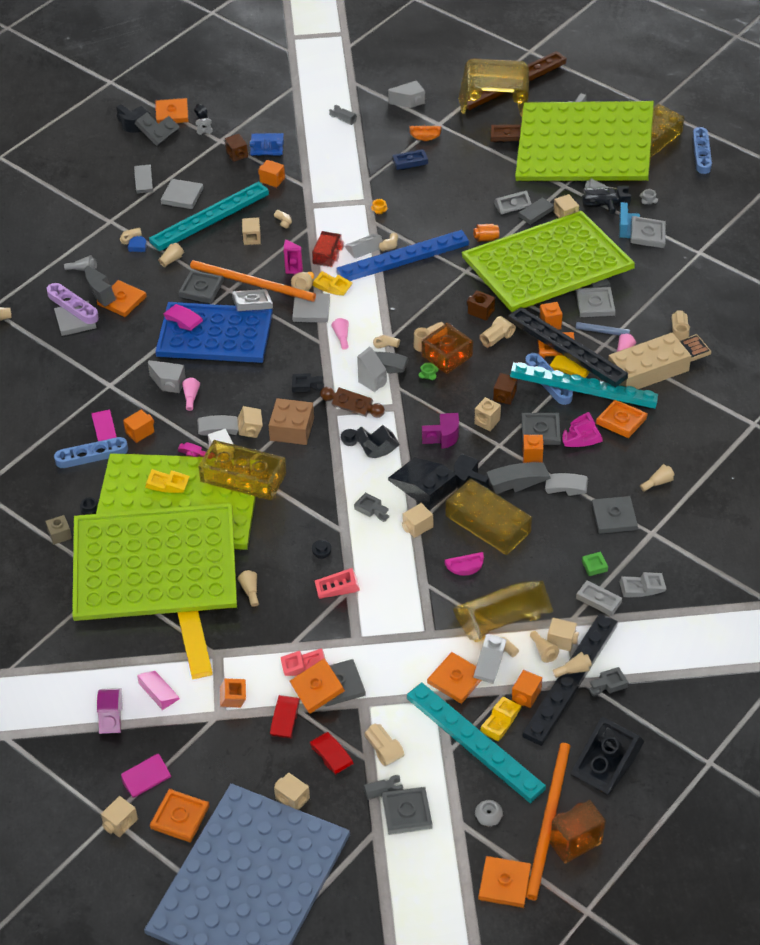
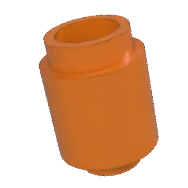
M494 224L477 225L473 230L474 238H477L478 242L499 239V227Z

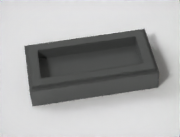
M542 197L520 211L519 217L531 225L553 211L554 205Z

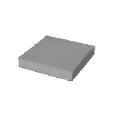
M171 179L161 198V204L193 209L203 190V184Z
M632 216L630 243L664 248L666 221Z
M611 287L576 289L580 317L615 316Z
M267 289L232 292V298L237 311L273 309V303Z
M316 293L314 302L295 297L293 322H328L330 294Z
M76 306L75 309H80L83 306ZM54 308L62 336L96 328V323H84L64 308Z

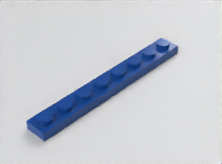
M462 230L336 267L338 275L353 281L468 246L469 239Z

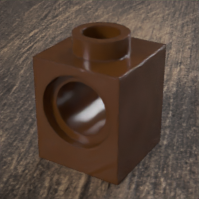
M240 134L225 138L226 152L233 162L248 157L247 144Z
M476 290L467 300L468 314L487 321L495 311V297Z
M500 373L494 386L493 401L511 405L517 391L518 379Z

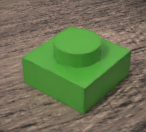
M601 552L582 556V563L588 576L608 572V565Z

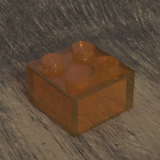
M447 322L421 340V356L448 374L473 356V340Z
M591 800L585 803H578L572 810L560 813L554 817L551 826L550 844L564 864L602 844L605 819Z

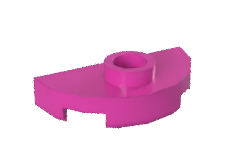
M180 443L178 447V452L184 453L186 456L204 457L207 459L214 457L210 451H202V447L192 443Z
M483 552L445 559L447 569L461 576L476 573L484 563Z

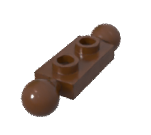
M329 386L324 387L320 392L323 400L331 401L333 399L331 403L333 406L367 417L368 412L375 418H380L385 413V408L382 404L375 403L372 405V398L338 387L336 393Z

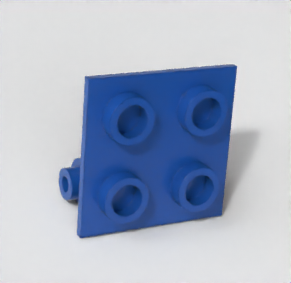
M284 133L252 134L250 155H283Z

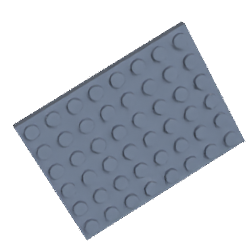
M230 784L144 929L145 934L170 945H292L350 836V830Z

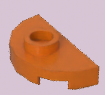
M409 126V131L414 138L429 141L441 134V126Z

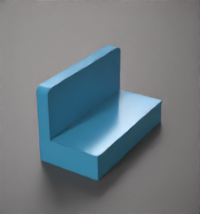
M621 202L619 238H630L632 216L640 217V214L628 213V203Z

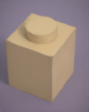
M259 218L242 219L244 245L261 244Z
M420 503L403 513L402 527L405 532L410 533L415 538L433 528V514Z
M552 618L547 641L556 645L559 649L571 652L573 644H577L579 632H576L577 623Z

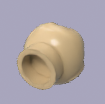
M299 272L295 274L291 279V286L309 291L313 284L314 274L312 272Z

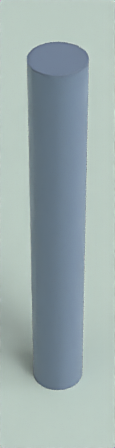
M576 323V329L619 336L621 334H630L628 329Z

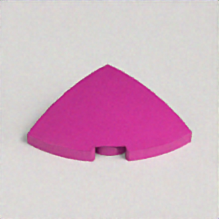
M589 412L573 420L570 423L569 432L567 433V430H564L562 437L564 445L568 447L589 446L603 441Z

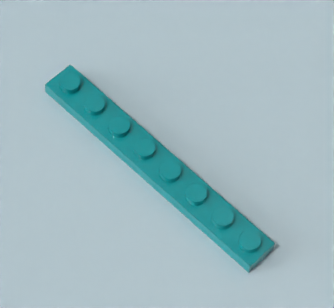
M258 181L149 237V241L158 251L169 247L170 244L177 243L269 195V189Z
M513 362L510 377L656 409L658 394L650 390L643 391L632 386L624 387L620 385L615 388L609 383L601 382L595 378H583L577 374L569 375L558 370H546L540 366H528L525 363Z
M421 682L407 694L408 701L529 803L533 802L545 791V784L424 683Z

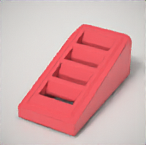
M353 568L315 580L319 599L360 591ZM323 585L327 586V590L324 591Z

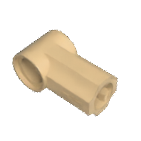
M676 311L671 316L672 330L677 339L682 340L689 337L690 326L688 325L687 314L683 311Z
M499 316L494 320L492 326L480 335V340L485 347H491L504 337L506 339L510 338L514 334L516 326L502 316Z
M440 322L428 328H417L414 332V349L420 352L427 351L430 344L447 336L448 331L445 325Z
M375 723L369 726L365 732V737L376 750V755L383 766H387L404 756L400 743L396 739L392 740L381 724Z

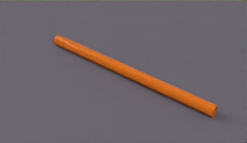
M192 260L190 264L191 269L223 276L224 278L312 302L316 299V293L195 260Z
M561 743L558 751L526 893V898L529 900H537L571 747L568 743Z

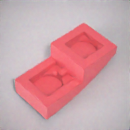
M322 648L303 655L300 651L280 657L284 675L297 676L324 659L325 654Z

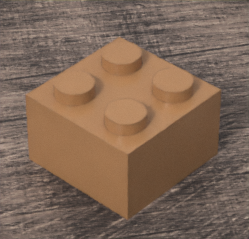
M277 398L269 422L270 441L307 445L314 421L313 403Z

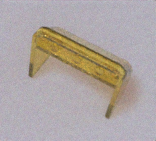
M468 60L465 65L459 93L461 112L465 113L467 101L478 100L482 95V91L513 92V100L518 103L520 115L523 116L524 103H527L529 97L528 65L522 61Z
M543 580L523 581L453 608L455 617L469 640H474V642L484 640L485 635L489 631L520 619L529 618V621L541 618L540 614L554 612Z

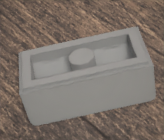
M523 191L496 198L494 204L500 214L524 209L531 205L528 192Z
M371 234L345 244V248L353 258H359L379 250V244L383 241L381 235Z

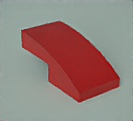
M278 696L270 730L271 736L292 739L300 698Z
M329 732L310 742L311 748L323 758L325 766L333 773L337 774L354 764L345 749Z

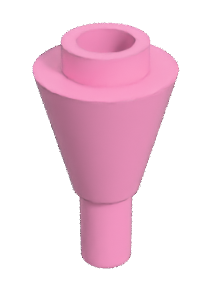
M338 318L332 322L331 326L340 340L341 348L347 349L349 322L346 319Z
M621 334L619 336L617 352L635 346L636 340L630 334Z
M187 378L182 382L186 399V410L192 411L200 382L195 378Z

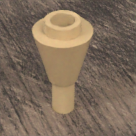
M663 464L648 481L640 485L641 490L645 492L653 486L673 481L674 472L672 468Z
M251 570L243 571L237 579L249 597L251 607H256L259 605L256 595L257 573Z
M536 631L530 633V637L536 643L542 661L546 663L554 661L558 657L559 648L542 638Z
M581 652L564 666L554 669L553 673L555 678L567 673L588 672L592 663L588 654L583 655V652Z

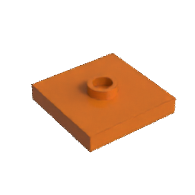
M187 98L157 100L156 122L159 124L168 116L176 123L188 122Z
M118 280L111 286L116 300L106 307L98 301L97 304L126 317L147 296L146 292Z
M614 400L596 419V424L629 438L647 419V413Z
M451 652L427 679V684L462 704L482 680L473 678L476 670L474 664Z
M325 658L290 680L291 685L309 714L345 691Z
M169 789L150 823V829L191 843L210 807L209 802Z
M486 856L478 900L524 908L531 864Z

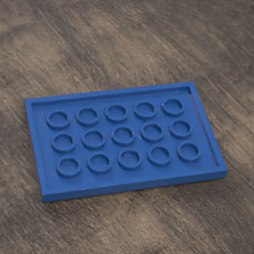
M168 302L166 311L175 304L181 305L195 312L203 321L190 331L179 328L177 322L166 320L164 317L155 351L156 357L263 363L273 309L237 311L236 306Z

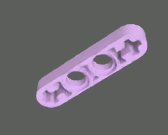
M52 283L47 287L49 299L84 323L94 324L98 321L97 309L58 283ZM65 298H71L68 301H63ZM76 306H83L80 309H75Z

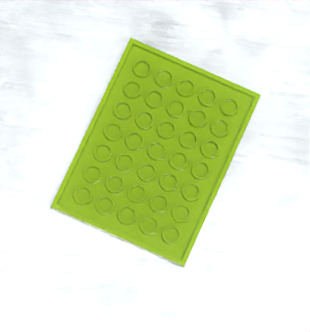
M654 101L524 103L515 175L516 181H589L590 178L596 181L649 180Z
M583 211L575 212L462 252V258L511 312L516 311L520 307L526 308L635 268V262Z
M110 453L96 514L232 503L234 549L248 550L261 461L260 459L248 458L221 459V457H209L207 459L192 456ZM152 469L169 475L172 470L190 476L183 493L161 492L145 488Z
M232 503L74 516V621L237 608Z

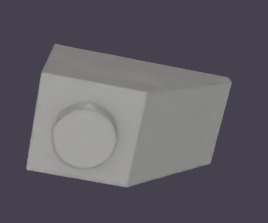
M417 81L388 89V102L393 105L413 108L425 104V90Z
M369 346L357 356L358 382L376 392L386 384L387 373L386 368L374 350Z
M149 360L150 376L162 391L180 393L182 382L186 378L184 365Z
M486 634L473 678L494 684L507 639Z

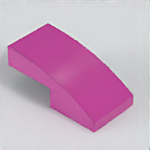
M177 304L163 313L166 320L177 322L179 328L190 331L203 321L195 312Z
M110 410L91 413L98 441L117 438Z

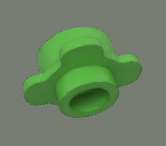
M424 363L420 367L419 377L421 379H436L438 367L433 363Z

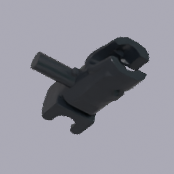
M617 186V189L599 187L597 190L584 188L585 194L582 195L583 204L588 206L608 205L609 213L614 214L616 212L614 204H618V207H620L621 202L628 203V206L630 205L631 194H628L629 186Z

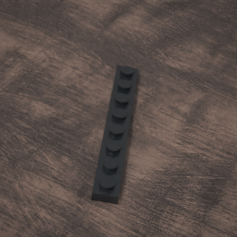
M520 307L508 316L509 322L616 388L628 378V372L524 308Z
M599 613L570 660L583 652V655L588 654L593 666L615 631L618 621ZM588 672L567 673L557 678L523 731V738L540 746L543 745Z

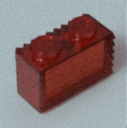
M321 231L312 251L314 265H323L324 267L331 268L334 262H338L339 251H342L344 248L342 234Z

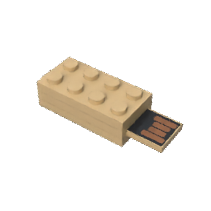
M669 333L610 354L608 361L628 372V378L620 386H632L640 389L688 372L691 361L711 355V350L697 334L678 340L673 333Z

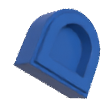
M142 236L131 238L128 251L146 252V239Z

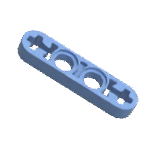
M697 127L693 131L696 170L701 174H707L711 171L712 165L708 131L703 127Z
M530 353L526 356V365L532 367L540 366L546 370L554 371L539 354ZM541 384L559 404L566 405L571 403L573 391Z
M117 437L61 449L55 453L54 459L59 468H67L109 459L110 453L126 454L128 445L126 439ZM100 448L105 449V451L102 453L96 452V450ZM82 452L87 453V454H86L85 456H83V457H78V456H77L79 453H82Z

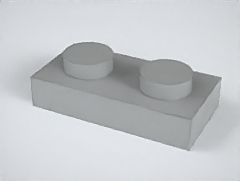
M589 581L584 583L576 595V599L610 616L615 613L622 603V597Z

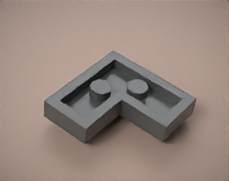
M145 113L135 122L136 126L156 146H159L180 128L170 116L158 124L148 113Z

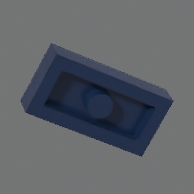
M424 149L392 155L396 170L428 164V158Z

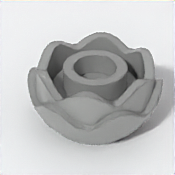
M493 800L482 801L475 810V817H477L478 822L488 827L497 825L503 816L501 806Z

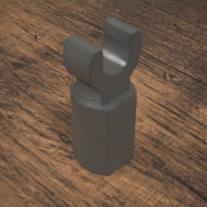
M334 105V110L329 109V115L332 117H338L339 120L350 125L356 122L357 115L344 108L341 109L339 105Z
M393 775L389 780L384 779L364 784L366 799L381 797L382 792L403 790V784L394 785L400 782V775Z

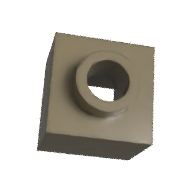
M64 515L45 521L53 545L72 539L71 531Z

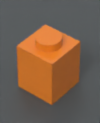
M266 160L258 170L260 182L278 187L285 179L284 165Z
M558 302L540 305L539 318L560 330L562 326V312Z
M142 409L123 420L125 433L136 443L154 433V420L150 414H146Z
M524 435L523 463L543 462V435Z
M523 670L512 688V701L521 706L531 708L542 690V677Z
M225 678L220 686V707L241 708L246 700V679Z

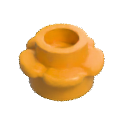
M383 199L374 200L371 206V210L375 211L376 214H383L388 209Z

